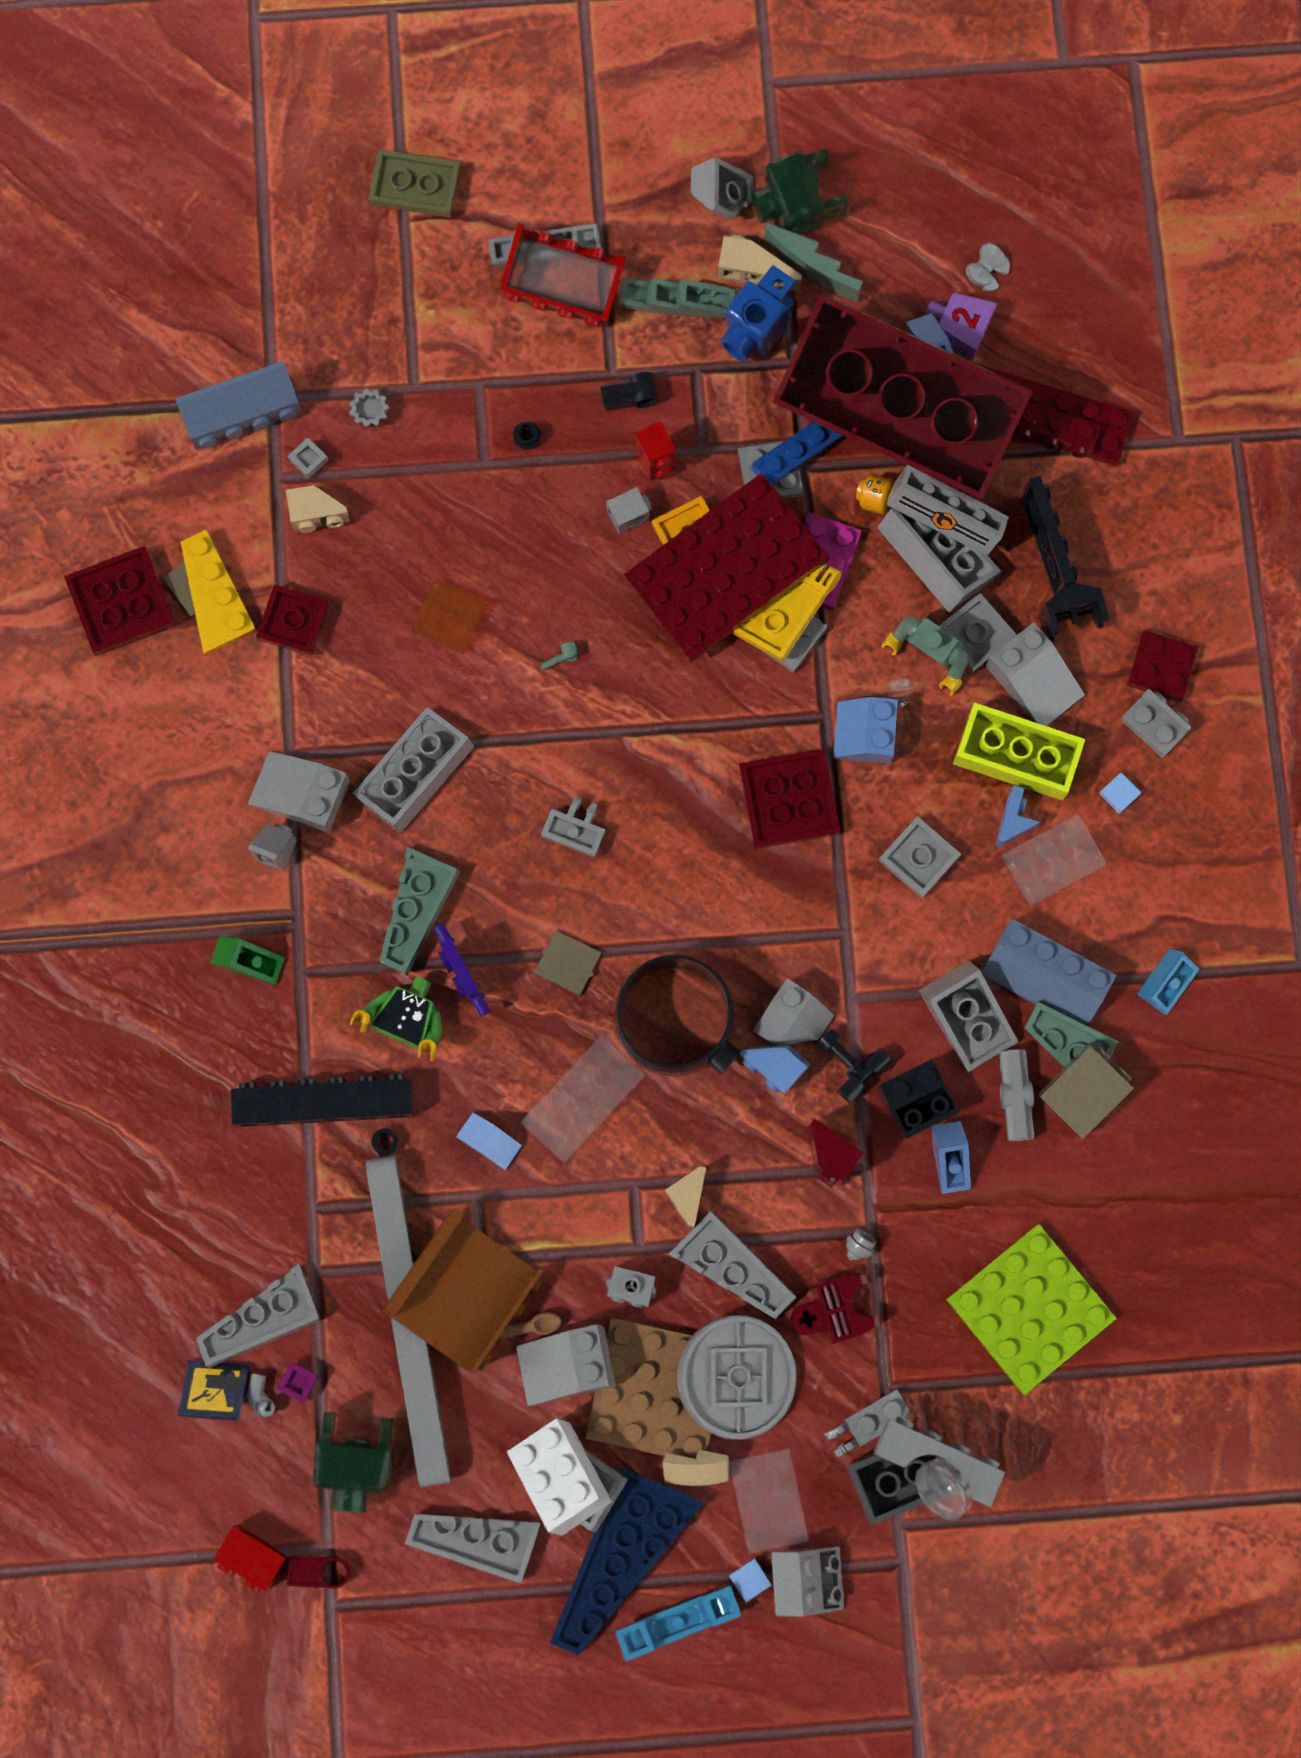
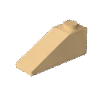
M739 235L723 237L718 265V279L742 283L751 281L757 285L770 267L774 265L796 280V284L792 287L791 291L799 292L802 275L752 240H747ZM776 282L774 286L776 288L782 289L784 287V284L782 282Z

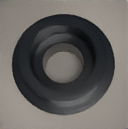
M522 422L515 427L513 440L519 448L530 450L540 443L541 431L532 422ZM529 433L532 435V438L524 440L522 436Z

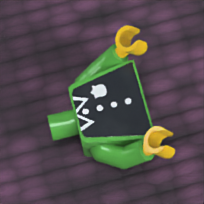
M417 976L409 991L398 986L393 990H386L372 999L362 1010L354 1012L350 1021L351 1026L357 1021L362 1023L361 1033L366 1031L369 1022H371L369 1026L372 1030L417 1049L418 1058L421 1057L423 1052L431 1053L430 1061L435 1060L436 1048L443 1033L441 1016L436 1009L435 1003L425 998L432 983Z

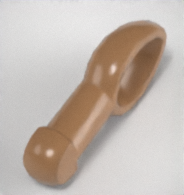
M538 1313L531 1320L515 1324L512 1322L508 1323L505 1327L509 1330L506 1337L515 1338L516 1335L530 1332L548 1335L560 1327L562 1319L555 1313Z

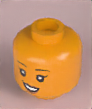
M871 474L867 478H862L856 492V499L859 500L860 506L864 510L880 515L888 513L891 507L886 505L895 481L877 474Z

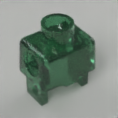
M827 148L804 156L802 151L799 150L767 164L764 187L751 192L753 206L760 223L777 219L780 228L800 235L821 229L822 222L846 214L848 206L846 195L821 202L818 194L820 182L816 172L828 169L830 154Z
M324 1412L321 1441L315 1443L313 1483L318 1488L332 1489L330 1509L366 1513L368 1494H380L389 1487L395 1449H391L394 1418H382L379 1447H375L369 1444L367 1440L351 1439L345 1443H333L337 1412Z

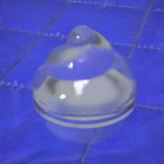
M910 677L888 680L887 695L892 697V699H898V704L901 708L905 707L915 692V684H912V679Z

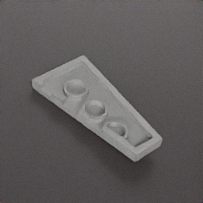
M712 1211L669 1253L677 1260L679 1259L695 1271L717 1282L718 1285L740 1296L743 1300L774 1319L797 1297Z
M300 1264L290 1269V1272L281 1279H277L268 1285V1288L255 1298L252 1297L233 1314L227 1315L196 1338L206 1367L210 1368L321 1321Z
M415 1513L405 1544L522 1583L541 1522Z

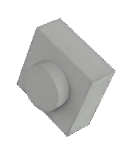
M309 438L305 439L287 456L288 460L307 479L328 461V457Z

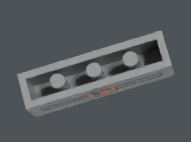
M909 465L906 466L893 484L886 503L889 507L986 556L1003 537L1009 518L1007 515Z

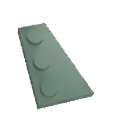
M1039 1002L1036 1003L1024 1027L1063 1067L1087 1044L1093 1049L1099 1045L1110 1057L1118 1044V1041Z

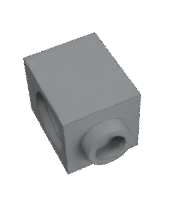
M637 487L606 501L607 513L619 535L649 521V510H652L650 501L646 494H640Z

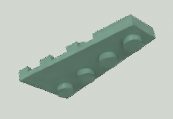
M409 847L406 850V861L399 878L400 886L392 907L393 915L391 923L387 928L379 961L381 964L407 976L460 874L458 869Z

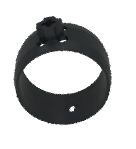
M685 955L659 956L638 966L621 985L615 1004V1025L618 1038L627 1054L646 1070L664 1076H684L698 1072L709 1065L722 1075L741 1052L728 1041L734 1021V1007L730 991L721 976L706 963ZM664 968L688 969L702 975L719 992L726 1009V1029L716 1047L699 1060L682 1065L658 1063L641 1054L627 1038L621 1021L624 1001L632 987L651 972Z

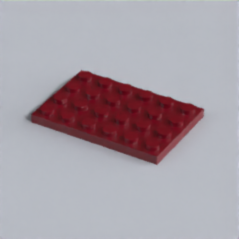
M760 473L626 572L624 576L692 663L830 561V558L764 475Z

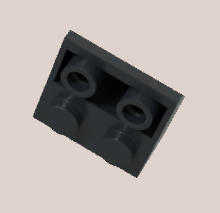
M933 1059L880 1084L876 1088L889 1116L905 1139L960 1113Z

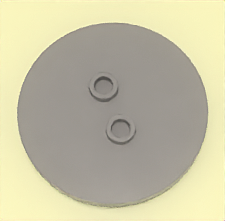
M741 1315L717 1318L695 1332L681 1354L677 1373L680 1398L691 1418L706 1431L729 1439L752 1438L775 1426L790 1407L797 1380L793 1354L781 1334L762 1320Z

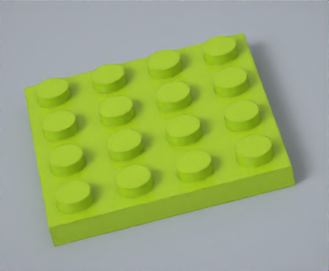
M1040 1224L1034 1226L946 1299L1022 1395H1026L1117 1319Z

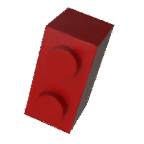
M661 420L635 432V454L650 482L655 479L663 480L669 477L675 470L676 448Z
M237 1524L232 1526L213 1560L219 1563L218 1569L230 1576H234L235 1573L246 1579L244 1584L247 1587L260 1592L261 1589L267 1591L271 1588L289 1556Z

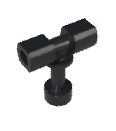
M832 1028L816 1045L824 1053L829 1049L849 1069L846 1073L849 1079L837 1090V1093L850 1104L865 1089L864 1084L873 1075L877 1077L892 1060L879 1048L867 1061L863 1058L857 1061L837 1041L841 1036Z

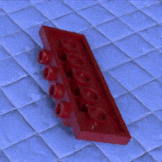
M980 365L1034 390L1013 433L1017 439L1022 441L1032 440L1042 443L1045 448L1051 450L1061 449L1067 451L1076 458L1087 457L1117 467L1134 412Z

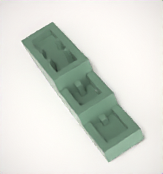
M766 224L764 240L785 261L826 289L857 303L863 281L840 273V261L817 253L819 242L775 225Z
M622 277L619 285L618 307L669 315L726 317V309L735 298L736 289L686 279L676 283L656 278L646 282Z

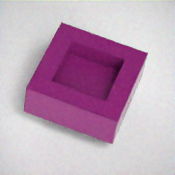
M291 1362L277 1390L305 1403L319 1375Z

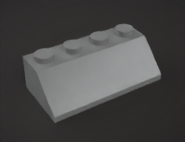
M893 508L890 509L877 527L949 613L969 601L1001 572L988 555L986 556Z

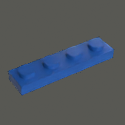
M812 422L754 461L750 468L756 475L762 473L773 486L846 436Z

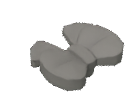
M990 243L985 244L980 248V260L966 267V275L972 283L983 287V291L992 292L998 288L999 284L990 272L994 270L1002 275H1007L1010 269L1009 260L1007 257L1005 258L1004 253L997 246Z

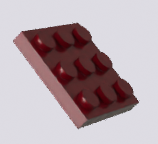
M145 545L64 576L95 656L176 625Z
M825 749L739 763L754 849L840 835L841 832Z

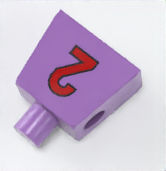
M953 293L947 306L931 301L925 315L931 313L934 315L948 337L952 349L973 360L997 304Z

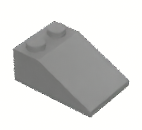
M1034 622L992 654L987 661L986 668L1032 722L1048 726L1085 696L1053 643Z
M269 751L248 805L330 834L350 779L347 773L329 766Z
M969 960L919 990L929 1011L968 1072L1018 1042L980 969Z
M597 1324L516 1346L528 1407L616 1387L604 1326Z

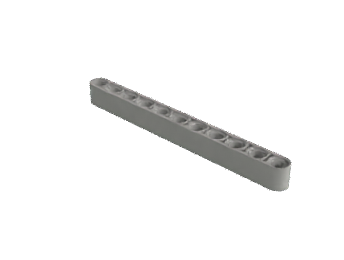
M396 1155L365 1160L388 1301L415 1263ZM391 1318L420 1488L450 1483V1467L429 1344Z

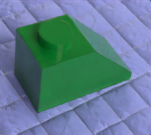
M219 936L210 964L235 974L276 985L285 957L238 938Z

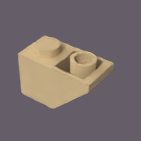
M312 485L286 490L290 521L294 531L309 533L315 531L318 527L338 528L343 526L344 523L350 522L347 508L316 486Z

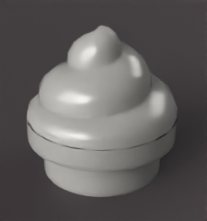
M856 1229L854 1233L848 1235L846 1248L849 1260L869 1258L873 1254V1247L876 1241L868 1233Z

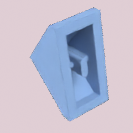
M475 1113L471 1114L456 1136L504 1170L507 1169L522 1147L521 1144L497 1126Z

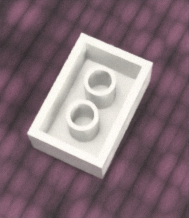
M556 1418L507 1451L548 1533L562 1536L612 1503L569 1422Z

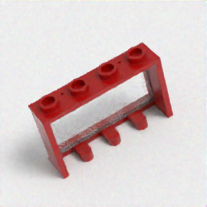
M518 223L499 290L501 294H505L504 299L514 303H520L521 300L531 302L532 308L541 311H547V308L558 310L557 315L564 318L574 319L575 315L585 318L584 323L594 327H600L601 324L608 325L626 264V256L620 254L619 258L606 254L603 249L597 247L590 249L580 246L574 240L567 239V241L551 237V234L544 231L536 233L526 230L524 225Z

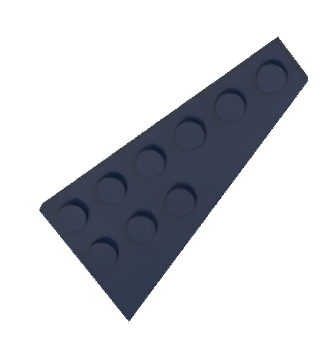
M620 1467L618 1473L627 1478L628 1481L597 1532L593 1533L550 1644L579 1655L664 1553L671 1542L703 1506L704 1501Z

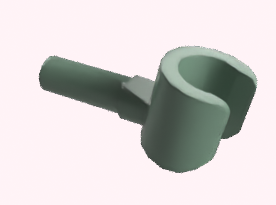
M567 642L562 644V654L541 663L542 670L563 661H576L578 650L575 643Z

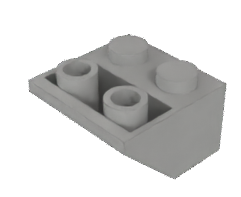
M839 1546L771 1552L776 1616H809L844 1610Z

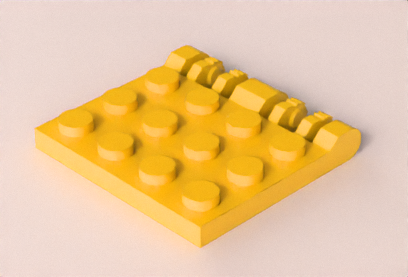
M825 563L813 572L810 577L798 583L732 632V634L784 662L829 592L839 582L842 572L832 566L827 569L828 564Z

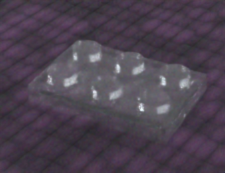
M1079 814L1001 856L1029 906L1044 900L1107 865Z
M789 1449L729 1461L748 1554L808 1542Z

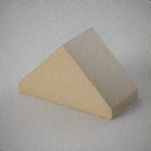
M702 1166L665 1190L666 1195L689 1228H694L706 1172V1167Z

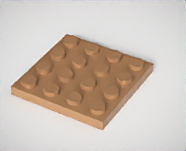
M611 1318L607 1343L616 1387L595 1392L585 1438L662 1456L669 1453L696 1459L699 1450L707 1451L711 1433L700 1427L691 1418L681 1401L678 1390L677 1373L680 1357L692 1335Z

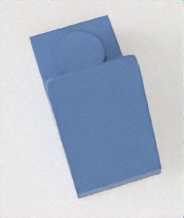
M1013 785L1009 791L995 844L997 847L1001 848L1029 833L1040 823L1017 816L1018 814L1023 815L1027 798L1022 797L1025 788Z

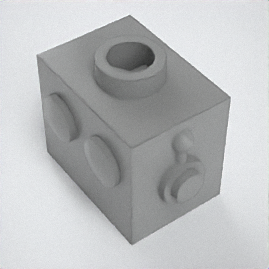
M614 1266L613 1274L607 1277L605 1284L609 1288L607 1297L618 1303L629 1302L637 1308L648 1307L650 1299L655 1298L657 1292L656 1286H654L655 1276ZM631 1280L630 1285L625 1286L626 1283ZM634 1281L637 1283V1289L633 1286ZM631 1288L634 1292H628L626 1289Z

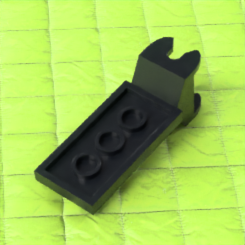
M1041 476L1030 478L1021 499L1053 593V597L1045 603L1039 615L1043 632L1051 642H1054V636L1059 635V622L1071 620L1073 625L1078 624L1079 617L1091 614L1097 629L1104 628L1103 622L1108 621L1109 616L1101 588L1075 583L1078 578L1077 570L1074 563L1069 562L1067 556L1069 552L1066 538L1060 535L1058 529L1060 526L1059 516L1056 510L1052 511L1049 502L1051 500L1050 489L1047 484H1043Z

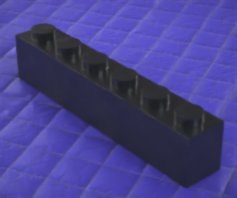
M405 1074L387 1075V1080H376L375 1076H360L357 1082H346V1078L336 1077L329 1078L328 1083L316 1084V1079L298 1080V1085H287L286 1081L269 1082V1087H257V1083L252 1082L240 1083L239 1088L231 1089L232 1125L235 1127L410 1118L414 1117L413 1082L411 1079H405Z

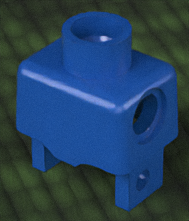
M772 265L757 285L751 281H746L726 309V333L719 341L721 346L731 356L746 362L752 353L759 357H766L787 331V326L791 319V313L788 311L795 301L787 294L796 284V280ZM776 282H782L784 284V287L782 289H778L774 286V284Z

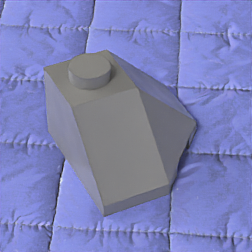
M714 157L691 168V194L711 211L728 219H733L742 208L748 206L753 201V175Z
M787 978L753 1032L774 1046L817 1041L835 1015L812 994Z

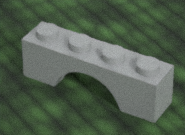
M897 1416L895 1421L887 1419L873 1454L901 1467H906L919 1456H939L946 1460L955 1471L958 1481V1493L991 1507L1005 1474L1004 1471L998 1469L999 1462L983 1455L981 1460L969 1456L970 1449L955 1442L952 1447L941 1443L942 1436L925 1429L924 1434L912 1430L914 1423Z

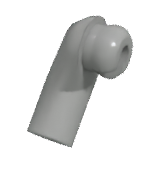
M251 1374L246 1398L247 1403L259 1417H270L275 1411V1405L263 1392L266 1376Z

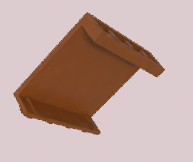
M454 1208L444 1219L384 1306L382 1312L471 1374L475 1373L477 1369L482 1371L492 1357L488 1354L494 1344L499 1346L509 1332L505 1327L511 1318L517 1320L526 1307L522 1303L528 1293L533 1295L541 1285L543 1280L539 1277L543 1270L541 1268L533 1269L464 1220V1214Z

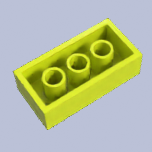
M974 702L953 764L1063 801L1069 792L1085 739Z

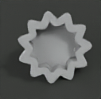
M366 388L362 394L355 393V400L349 402V405L352 407L349 415L355 418L356 424L364 425L366 428H370L372 425L377 427L379 422H383L386 419V412L389 410V406L385 404L386 396H379L378 390L370 392Z

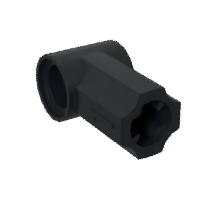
M651 372L636 373L629 380L600 386L605 411L629 406L648 408L659 402L654 376Z

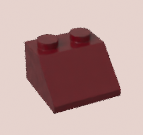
M814 1118L807 1128L814 1170L819 1173L817 1178L831 1188L833 1185L840 1187L864 1153Z

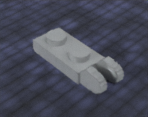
M896 1389L844 1419L845 1422L826 1432L825 1435L829 1440L838 1437L848 1428L851 1431L854 1439L841 1444L835 1450L837 1457L856 1446L859 1445L861 1447L880 1436L887 1419L895 1421L898 1416L907 1420L912 1417V1414Z

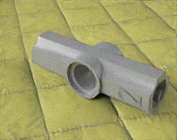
M1026 1050L1001 1051L999 1053L1002 1083H1000V1102L1002 1109L1005 1110L1007 1140H1033L1034 1129L1031 1108L1034 1105L1032 1083L1028 1080Z

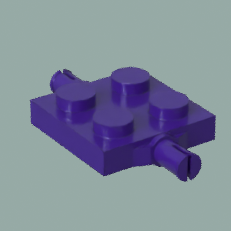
M444 923L436 926L434 931L443 949L438 954L448 973L455 972L457 977L452 980L461 998L468 997L470 1002L476 1007L480 1017L490 1013L491 1010L483 998L484 994L482 992L479 993L454 945V938L450 936Z

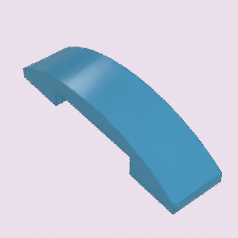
M727 1586L650 1615L616 1630L615 1633L627 1662L652 1652L658 1647L742 1615L731 1586Z

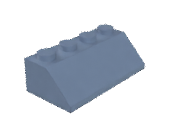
M284 361L175 398L195 449L211 448L221 440L227 438L230 440L237 439L244 432L253 429L262 430L267 428L270 423L279 420L288 421L295 418L297 414L302 413Z
M1011 919L1006 925L981 971L983 977L1036 1005L1039 1002L1088 1026L1102 1004L1117 976L1014 919Z

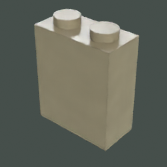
M1087 1044L1038 1093L1040 1098L1082 1139L1134 1089L1128 1083L1132 1078L1120 1066L1115 1070L1107 1062L1111 1057L1099 1045L1093 1049Z

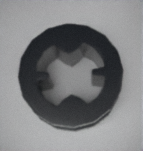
M382 1128L373 1134L371 1144L374 1151L378 1154L390 1155L398 1147V1137L391 1129ZM381 1134H387L388 1138L390 1135L393 1137V1142L389 1144L390 1149L383 1150L382 1146L380 1149L377 1147L376 1142L381 1140Z

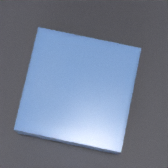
M1120 773L1099 794L1120 814L1141 792Z
M754 1558L729 1575L745 1602H748L771 1586V1583Z

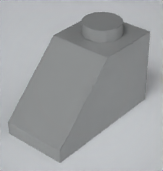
M266 823L250 843L248 850L256 861L283 872L297 839L291 833V828L280 823H276L275 827Z

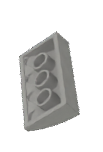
M427 707L352 794L393 829L401 833L475 746L469 737Z

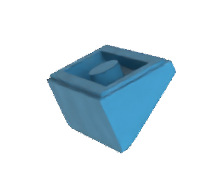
M1169 949L1137 994L1162 1014L1167 1015L1200 969L1183 952Z

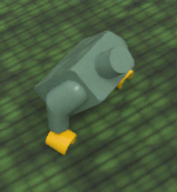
M912 615L905 617L894 632L888 634L881 647L890 646L894 650L891 655H896L904 640L913 644L949 670V674L939 684V687L943 689L944 686H947L951 691L949 695L952 696L962 685L960 678L963 676L969 661V656L964 651L966 646L924 616H921L920 619Z

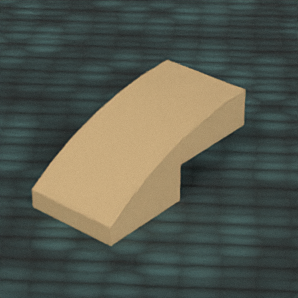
M703 1450L698 1451L696 1459L666 1453L663 1460L664 1483L700 1486L726 1482L730 1477L728 1455Z

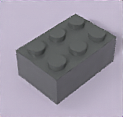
M875 1454L845 1465L870 1525L880 1523L957 1490L945 1460L936 1455L919 1456L906 1467H901Z

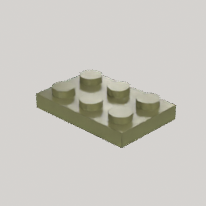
M378 149L368 197L369 205L451 218L460 172V162Z

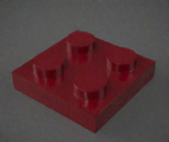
M274 584L256 638L262 642L312 656L330 603L328 600Z
M1143 630L1126 686L1145 692L1147 689H1150L1152 692L1160 693L1165 698L1182 702L1185 697L1198 646Z

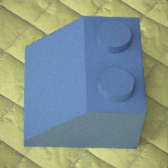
M865 697L838 702L833 759L891 764L894 756L898 699Z

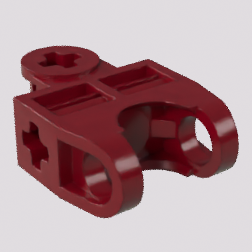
M870 1275L845 1276L812 1286L816 1301L803 1304L793 1310L790 1317L793 1330L800 1335H810L826 1330L829 1343L834 1344L860 1336L883 1324L882 1315L870 1318V1315H860L852 1306L854 1293L861 1289L862 1285L872 1282ZM803 1311H806L807 1315H813L814 1321L810 1322V1328H807L806 1324H800L799 1319L803 1317Z

